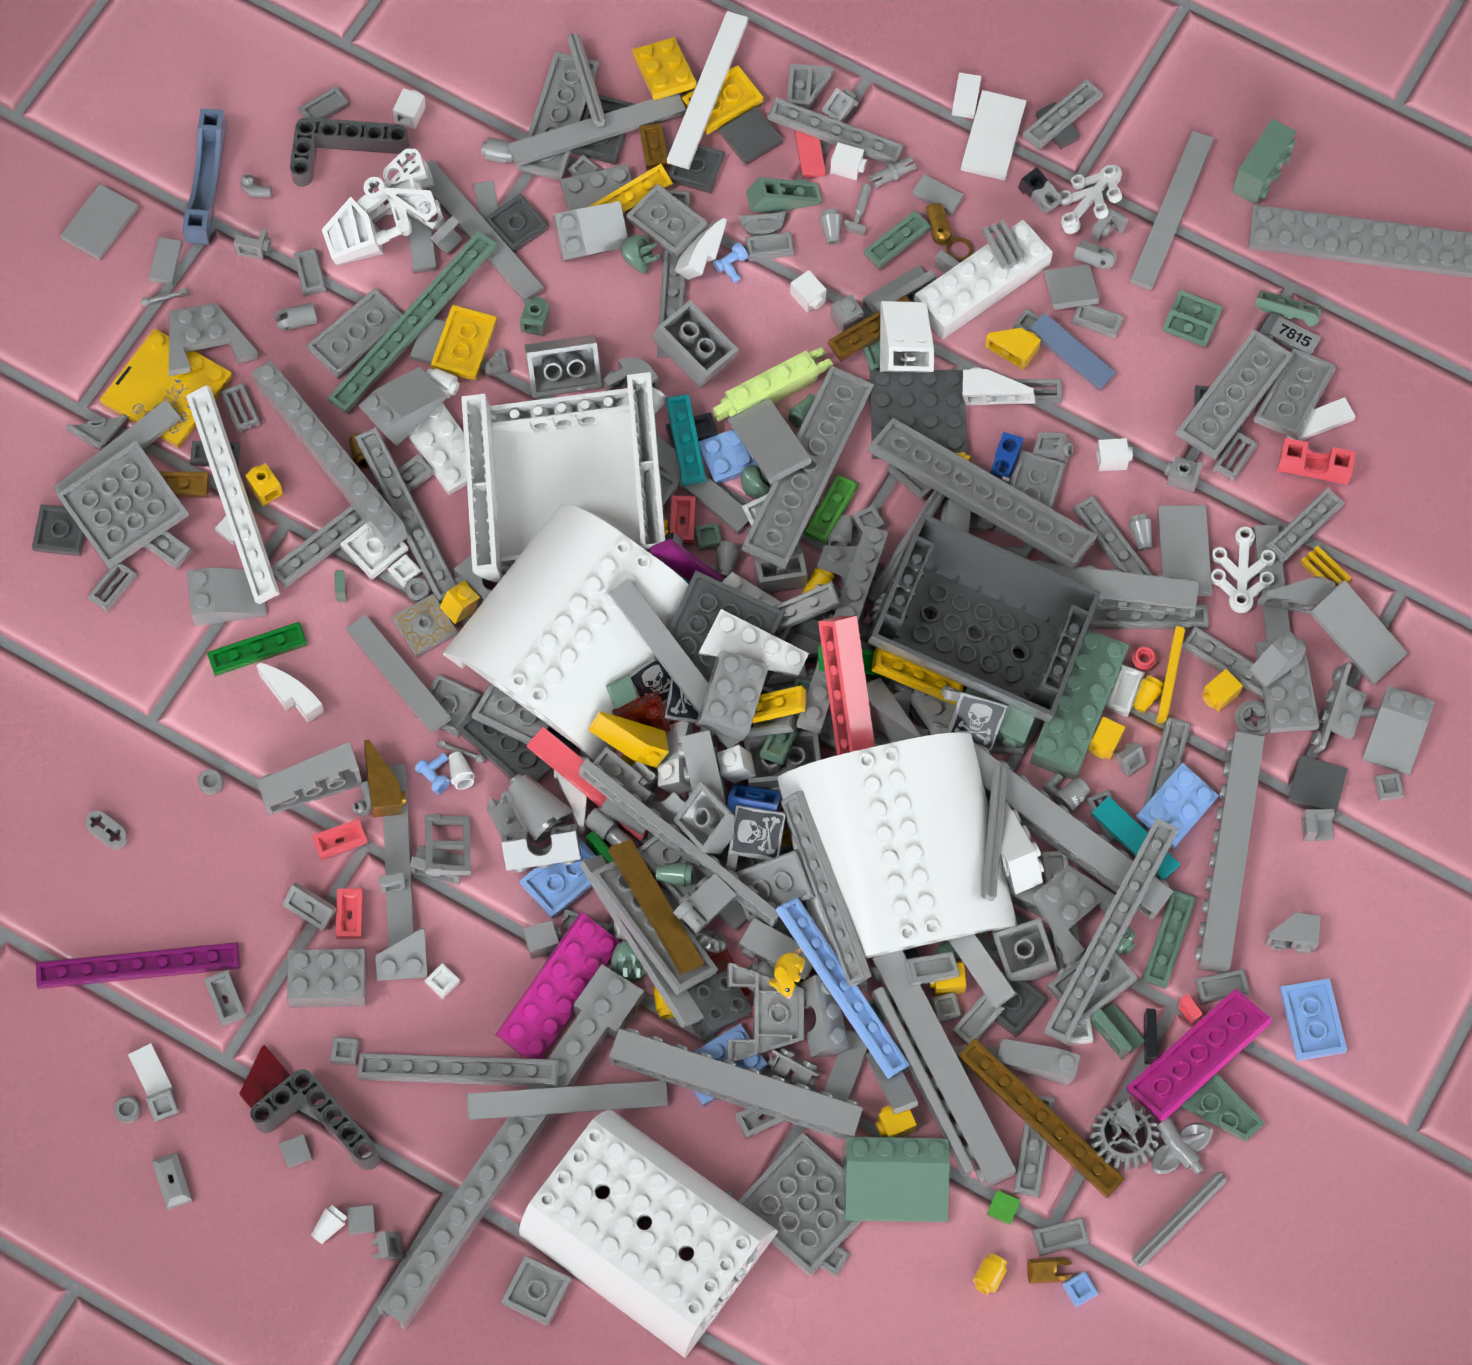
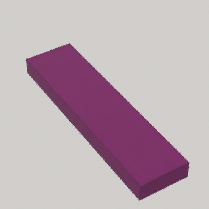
M672 539L650 547L651 554L688 581H691L696 570L719 582H723V575Z

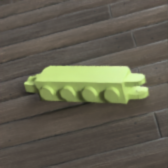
M822 347L809 353L806 350L726 391L725 397L720 400L721 404L713 408V415L717 421H720L729 416L732 417L768 398L775 404L813 384L818 379V375L828 370L833 363L830 359H826L815 364V361L822 358L826 353Z

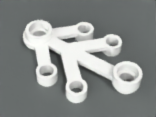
M1107 165L1101 169L1100 173L1085 178L1081 174L1072 177L1071 183L1075 190L1080 191L1071 193L1068 190H1063L1059 193L1062 199V206H1067L1074 201L1083 199L1073 212L1063 215L1061 225L1065 233L1072 234L1080 229L1081 223L1079 218L1093 201H1095L1093 211L1097 218L1102 219L1109 214L1102 193L1106 186L1109 187L1107 196L1110 202L1116 203L1122 199L1121 191L1117 185L1122 176L1119 166ZM1097 183L1094 187L1081 190L1087 185Z
M1241 527L1235 534L1236 544L1240 546L1238 567L1227 557V551L1224 548H1215L1212 554L1213 561L1220 564L1237 581V589H1235L1226 580V574L1223 570L1216 569L1211 574L1212 583L1219 586L1230 597L1229 605L1237 613L1248 612L1253 606V598L1265 588H1270L1274 584V575L1271 572H1263L1260 575L1259 582L1247 590V582L1267 566L1275 563V553L1271 550H1265L1261 554V559L1248 568L1249 547L1253 545L1255 540V533L1249 527ZM1248 533L1249 536L1244 538L1241 534ZM1217 553H1222L1224 557L1217 558L1215 555ZM1271 556L1272 559L1267 561L1264 557ZM1221 575L1223 578L1216 580L1214 576ZM1268 577L1271 581L1264 582L1262 579ZM1244 598L1246 601L1239 603L1237 599Z

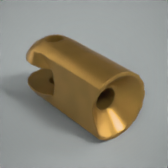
M933 203L926 206L927 217L932 228L933 241L938 245L949 243L952 237L951 227L943 205L941 203Z
M1064 1257L1027 1259L1029 1284L1068 1281L1072 1278L1073 1274H1056L1057 1266H1067L1073 1263Z

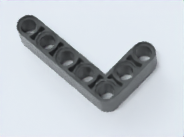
M310 117L301 118L295 126L290 161L292 181L300 187L307 186L312 182L317 148L400 154L403 150L409 148L407 129L399 124Z
M297 1070L251 1108L250 1117L260 1132L269 1133L305 1105L362 1169L372 1170L380 1162V1155L372 1140L308 1070ZM303 1082H309L306 1087L299 1088ZM289 1098L285 1104H279L282 1099ZM325 1099L322 1104L315 1105L317 1100ZM269 1114L267 1119L259 1120L261 1116ZM340 1116L337 1122H330L332 1118ZM356 1134L352 1140H346L348 1135ZM367 1151L372 1152L369 1157L361 1158L363 1153Z

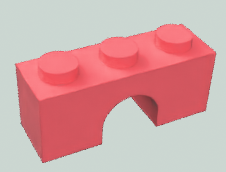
M1285 438L1280 451L1277 471L1345 485L1348 484L1353 471L1355 451L1332 447L1328 453H1316L1308 449L1309 442Z

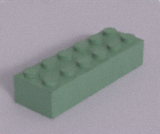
M1087 629L1054 717L1049 722L1044 723L1032 752L1030 764L1055 774L1059 773L1061 776L1071 780L1077 778L1126 657L1129 644Z

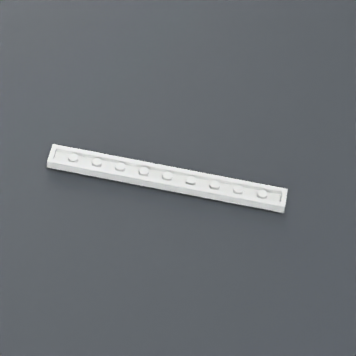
M205 385L188 394L187 399L256 603L261 604L279 595L280 592L212 390L209 386Z

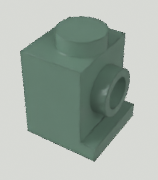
M533 297L532 300L526 299L522 317H520L521 332L544 336L550 314L549 303H546L545 299L541 297Z

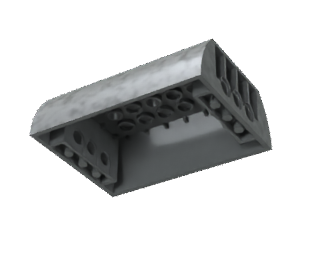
M922 513L902 552L866 642L1038 719L1049 722L1054 717L1101 592ZM924 610H932L936 618L928 619L924 615ZM968 630H977L980 638L973 639L970 637ZM1013 649L1022 650L1025 657L1023 659L1016 658L1013 654Z

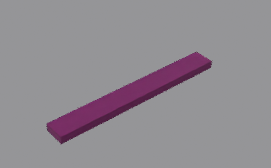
M236 942L36 962V983L38 989L240 969L239 945Z

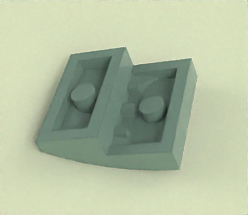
M1179 290L1162 331L1206 348L1223 306Z

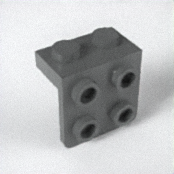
M727 970L687 989L704 1016L700 1022L692 1024L694 1032L698 1036L700 1035L703 1042L712 1039L718 1028L750 1015L752 1011L740 987H727Z

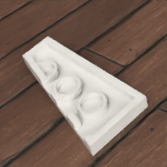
M722 609L698 653L717 657L722 650L769 665L768 670L796 677L799 675L809 653Z

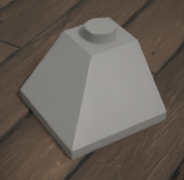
M700 782L673 821L703 853L721 854L734 836V814L703 782Z

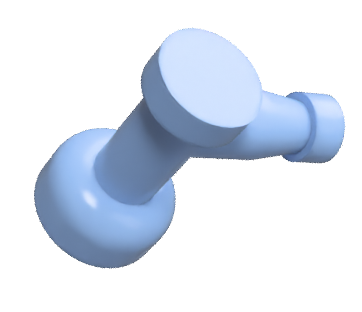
M738 242L733 245L731 253L720 260H714L713 266L718 273L725 271L735 284L741 280V277L736 273L731 263L736 260H746L748 254L745 248Z
M441 753L438 758L430 763L423 759L415 766V770L419 774L422 773L432 783L431 788L437 795L444 792L451 782L446 776H438L434 772L443 763L448 761V757L444 753Z

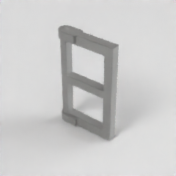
M425 815L426 875H470L469 816ZM432 825L463 826V841L432 840ZM432 849L463 850L464 865H433Z

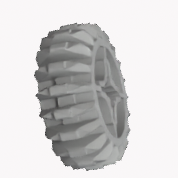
M1125 1101L1121 1102L1120 1108L1125 1104ZM1132 1102L1131 1105L1139 1127L1133 1136H1129L1128 1140H1126V1137L1125 1139H1119L1121 1132L1123 1134L1128 1132L1114 1121L1116 1112L1120 1109L1115 1103H1111L1110 1110L1106 1107L1102 1108V1115L1097 1114L1095 1116L1097 1123H1092L1091 1129L1095 1131L1090 1134V1139L1095 1140L1092 1148L1101 1149L1097 1154L1102 1157L1105 1155V1162L1107 1164L1110 1161H1114V1169H1118L1119 1165L1123 1164V1169L1127 1171L1130 1163L1134 1169H1137L1139 1161L1144 1165L1147 1164V1156L1153 1157L1155 1154L1153 1149H1156L1159 1145L1155 1139L1159 1138L1160 1133L1153 1131L1158 1125L1156 1122L1149 1123L1153 1117L1152 1114L1144 1116V1107H1141L1139 1111L1135 1110V1102ZM1108 1123L1111 1125V1130L1114 1134L1109 1143H1107L1104 1134L1105 1126ZM1140 1129L1143 1130L1145 1136V1144L1142 1148L1137 1145L1138 1141L1135 1137ZM1117 1148H1125L1130 1154L1120 1153L1115 1150Z

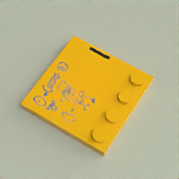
M154 328L100 398L101 404L120 415L124 414L128 416L130 421L137 423L166 400L182 420L161 435L160 438L179 449L196 426L187 395L207 385L211 388L216 400L233 375L232 372L199 353L189 351L185 353L191 366L190 372L169 376V336Z

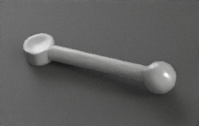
M183 288L178 292L153 298L144 297L141 299V304L148 306L152 302L177 296L186 297L189 295V289Z
M438 740L436 744L442 749L446 748L454 752H462L463 755L476 759L478 763L485 761L483 754L468 752L449 745L442 740Z

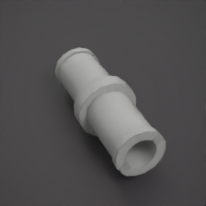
M909 155L895 164L889 163L886 165V168L869 175L870 181L879 178L878 181L871 183L872 186L877 189L879 186L891 180L895 182L899 179V176L915 170V163L906 166V164L914 161Z

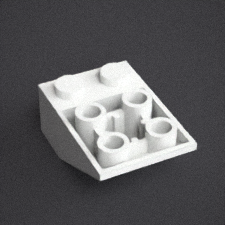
M881 301L880 372H934V346L926 302Z
M1006 801L1000 854L1006 879L1014 893L1018 894L1042 884L1041 873L1044 872V868L1040 859L1037 858L1041 854L1036 842H1030L1029 839L1031 837L1027 827L1020 825L1021 819L1017 810H1012Z

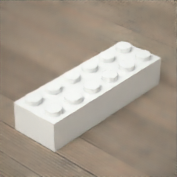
M1024 220L1009 229L1024 255V261L1002 269L990 245L987 244L915 294L914 302L927 303L930 327L942 340L1050 266L1053 252ZM1002 234V236H1003L1004 240L1006 241V243H1007L1009 249L1011 250V252H1012L1014 258H1016V256H1015V254L1013 253V251H1012L1010 245L1008 244V242H1007L1005 236ZM995 238L994 240L998 245L1001 253L1003 254L1006 262L1009 261L998 239Z

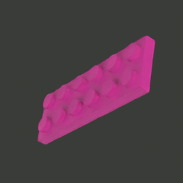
M584 912L579 913L495 1035L523 1058L541 1059L574 1012L576 1000L601 964L604 966L607 964L616 946L621 942Z
M1235 988L1126 1087L1127 1092L1163 1122L1272 1023L1271 1017Z

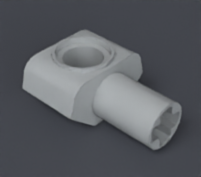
M595 808L588 815L584 824L602 840L608 841L611 845L631 839L619 829L620 824L615 819L602 812L599 808Z

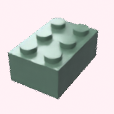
M1272 118L1240 166L1232 192L1257 205L1261 198L1265 199L1271 189V182L1278 180L1282 172L1281 167L1283 164L1287 165L1293 155L1291 152L1297 142L1294 140L1296 131Z

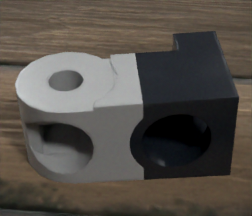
M1038 167L1021 178L1018 189L1023 194L1026 193L1044 214L1049 213L1062 203L1060 194Z

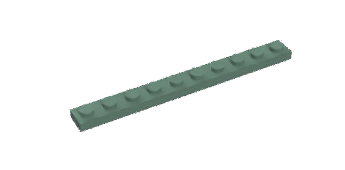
M478 231L328 397L329 402L347 415L497 248L496 243Z

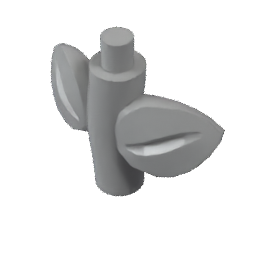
M1170 1118L1161 1122L1156 1130L1160 1133L1165 1144L1154 1151L1155 1154L1152 1157L1153 1171L1157 1174H1167L1176 1170L1181 1162L1186 1169L1191 1168L1196 1175L1201 1173L1204 1168L1199 1163L1201 1158L1196 1152L1201 1151L1207 1146L1212 1137L1213 1129L1205 1124L1191 1123L1186 1125L1179 1133Z

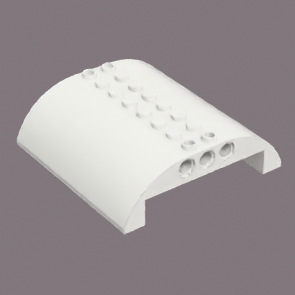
M651 372L627 375L628 388L502 405L490 406L485 394L462 396L472 570L474 574L499 583L560 504H570L592 513L619 530L650 554L651 546L665 541Z
M560 504L449 644L443 655L462 669L465 665L469 666L579 747L580 756L590 757V762L593 763L606 746L612 751L615 750L613 746L589 731V726L599 711L635 722L642 715L636 699L619 709L614 708L606 685L628 674L655 656L608 593L629 578L668 629L689 584L663 562L604 520L579 507L570 504Z
M971 733L935 734L862 749L812 762L777 777L782 800L796 791L804 792L865 959L992 930L994 933L1017 926L1001 855L997 896L993 901L985 900L981 896L989 805ZM788 823L793 848L796 850L798 847ZM816 896L806 900L809 915L837 955Z

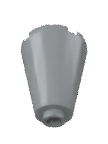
M518 774L509 781L510 787L508 791L529 831L531 839L536 844L551 836L552 827L564 826L572 818L573 811L528 774L523 776Z

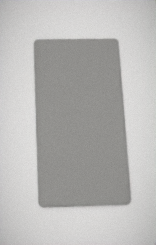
M494 182L475 183L474 190L479 214L486 218L499 209Z

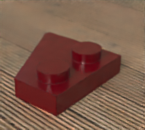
M265 1045L261 1047L239 1093L250 1109L290 1076L289 1072Z

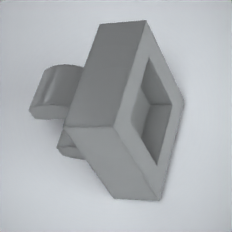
M1137 742L1131 745L1126 743L1123 751L1119 753L1116 750L1114 752L1121 771L1126 776L1131 775L1147 763L1142 746Z
M390 1231L378 1232L377 1239L371 1242L372 1245L379 1248V1253L374 1254L373 1258L390 1261L403 1259L400 1234Z

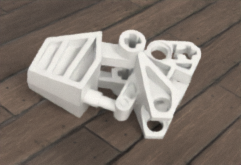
M415 148L405 149L386 166L383 171L385 182L378 177L367 179L364 183L366 195L356 202L350 197L322 229L331 258L337 266L384 254V243L389 242L391 238L400 234L408 236L412 233L413 229L409 216L433 230L443 219L439 201L434 200L431 190H422L434 186L430 168L418 150ZM409 155L412 156V157L415 156V158L411 159V160L408 162L407 157H408ZM392 170H399L390 181L388 178L389 173ZM375 187L379 189L376 193L373 191ZM386 199L389 201L387 205L383 203ZM436 213H438V218L435 222H428ZM393 214L396 226L380 231L375 223L383 216Z

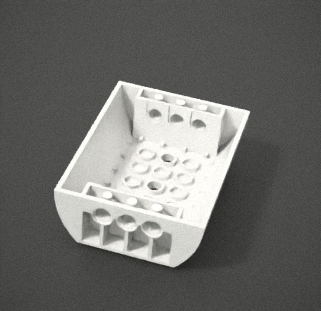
M606 1110L592 1119L530 1201L519 1228L521 1237L684 1358H686L778 1233L774 1227L613 1110ZM600 1186H607L610 1189V1195L606 1199L596 1197V1190ZM647 1216L651 1218L652 1225L649 1229L641 1230L638 1228L637 1222L641 1217ZM685 1247L692 1248L694 1251V1256L689 1261H683L679 1257L681 1249Z

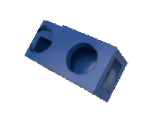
M1003 432L990 474L1001 479L1003 476L1010 478L1022 449L1024 438Z

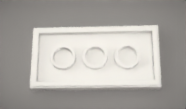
M982 90L962 161L961 171L1005 181L1027 100Z

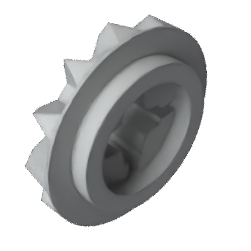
M1249 700L1238 706L1234 715V723H1236L1238 731L1260 736L1268 733L1269 726L1263 702ZM1251 711L1255 718L1261 719L1257 721L1256 727H1254L1252 721H1247L1250 718Z
M703 928L696 934L690 929V932L704 950L710 952L725 950L727 942L716 932Z

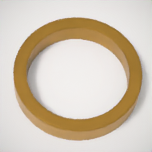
M956 237L947 243L946 253L957 261L962 262L971 256L972 246L967 239ZM954 242H963L968 246L969 253L965 257L957 258L951 255L949 247Z

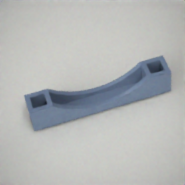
M203 108L200 110L194 180L191 195L185 208L182 228L186 243L209 244L227 127L224 110Z

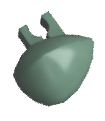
M633 235L627 238L620 247V253L624 261L633 269L643 274L647 273L650 262L661 258L660 254L656 256L652 254V248L657 247V244H651L644 235Z
M757 465L745 466L741 472V484L747 496L752 499H758L768 494L773 483L769 484Z
M623 941L619 943L611 958L612 971L634 983L646 975L647 972L628 942Z

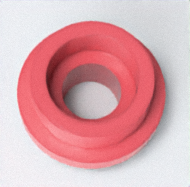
M1140 647L1134 651L1132 663L1139 670H1150L1156 663V654L1148 647ZM1145 657L1148 659V662H1141L1140 658Z

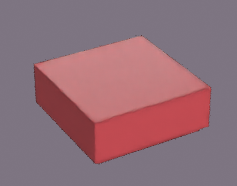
M1188 994L1180 999L1177 1007L1190 1025L1193 1026L1200 1021L1203 1013Z

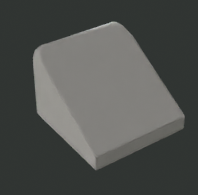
M1128 1099L1116 1112L1114 1121L1133 1136L1139 1126L1131 1102Z

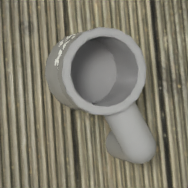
M1056 773L1044 784L1043 789L1054 798L1057 805L1065 806L1072 813L1086 799L1090 789L1083 780L1076 778L1059 790L1056 786L1063 781V777Z

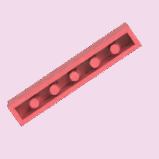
M837 616L818 621L837 755L875 747L857 616Z

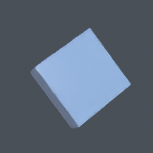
M1085 1271L1062 1284L1075 1307L1098 1295L1097 1289Z

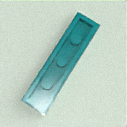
M689 394L666 397V406L682 486L705 483L706 477Z
M1108 796L1092 811L1091 816L1136 857L1148 833ZM1167 852L1155 876L1165 881L1180 867V863Z

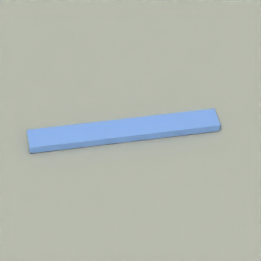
M795 897L779 906L776 912L886 1077L889 1079L906 1069L910 1064L857 985L849 987L839 958L799 898Z

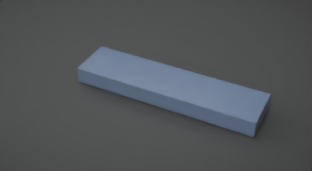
M1044 313L1029 329V331H1032L1041 339V343L1099 391L1115 375L1116 372L1047 314Z

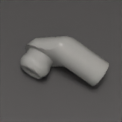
M1026 542L1020 547H1002L1025 559L1034 549L1033 546Z

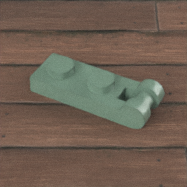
M1260 290L1255 302V306L1264 312L1271 313L1274 311L1281 313L1289 319L1299 318L1305 320L1308 326L1317 325L1322 314L1321 308L1317 305Z

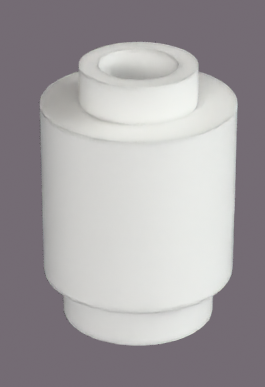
M429 368L426 374L448 396L447 398L456 395L460 383L457 382V376L437 368L434 370Z

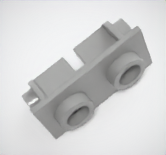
M782 1047L781 1050L777 1048L772 1051L777 1056L776 1058L771 1056L767 1063L771 1066V1070L784 1077H787L790 1070H793L795 1072L791 1081L806 1085L811 1089L814 1087L816 1079L813 1076L817 1077L822 1073L817 1070L818 1066L807 1059H804L803 1062L794 1057L795 1053L785 1047Z

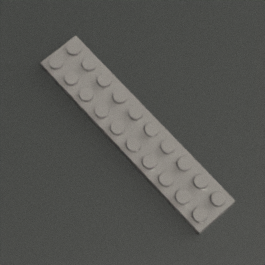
M1253 205L1248 249L1472 278V233L1262 205Z
M831 365L796 436L811 457L812 463L773 482L741 550L786 569L870 396L874 384Z
M894 418L891 419L869 445L868 452L1071 569L1075 567L1096 539L1097 535Z

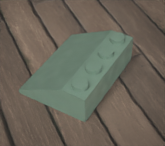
M846 1137L843 1145L845 1221L947 1223L950 1168L949 1139Z

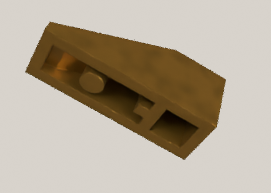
M364 740L372 818L402 815V806L406 805L405 790L400 791L399 781L370 740Z

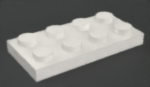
M441 403L407 437L423 460L432 468L434 476L449 496L467 485L465 443L463 431L444 404Z

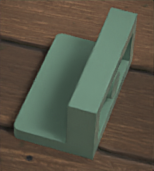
M1114 1003L1104 1010L1099 1008L1092 1014L1090 1018L1091 1024L1121 1060L1144 1043V1039Z

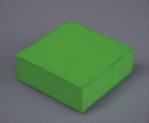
M997 1190L987 1216L1011 1225L1021 1200Z

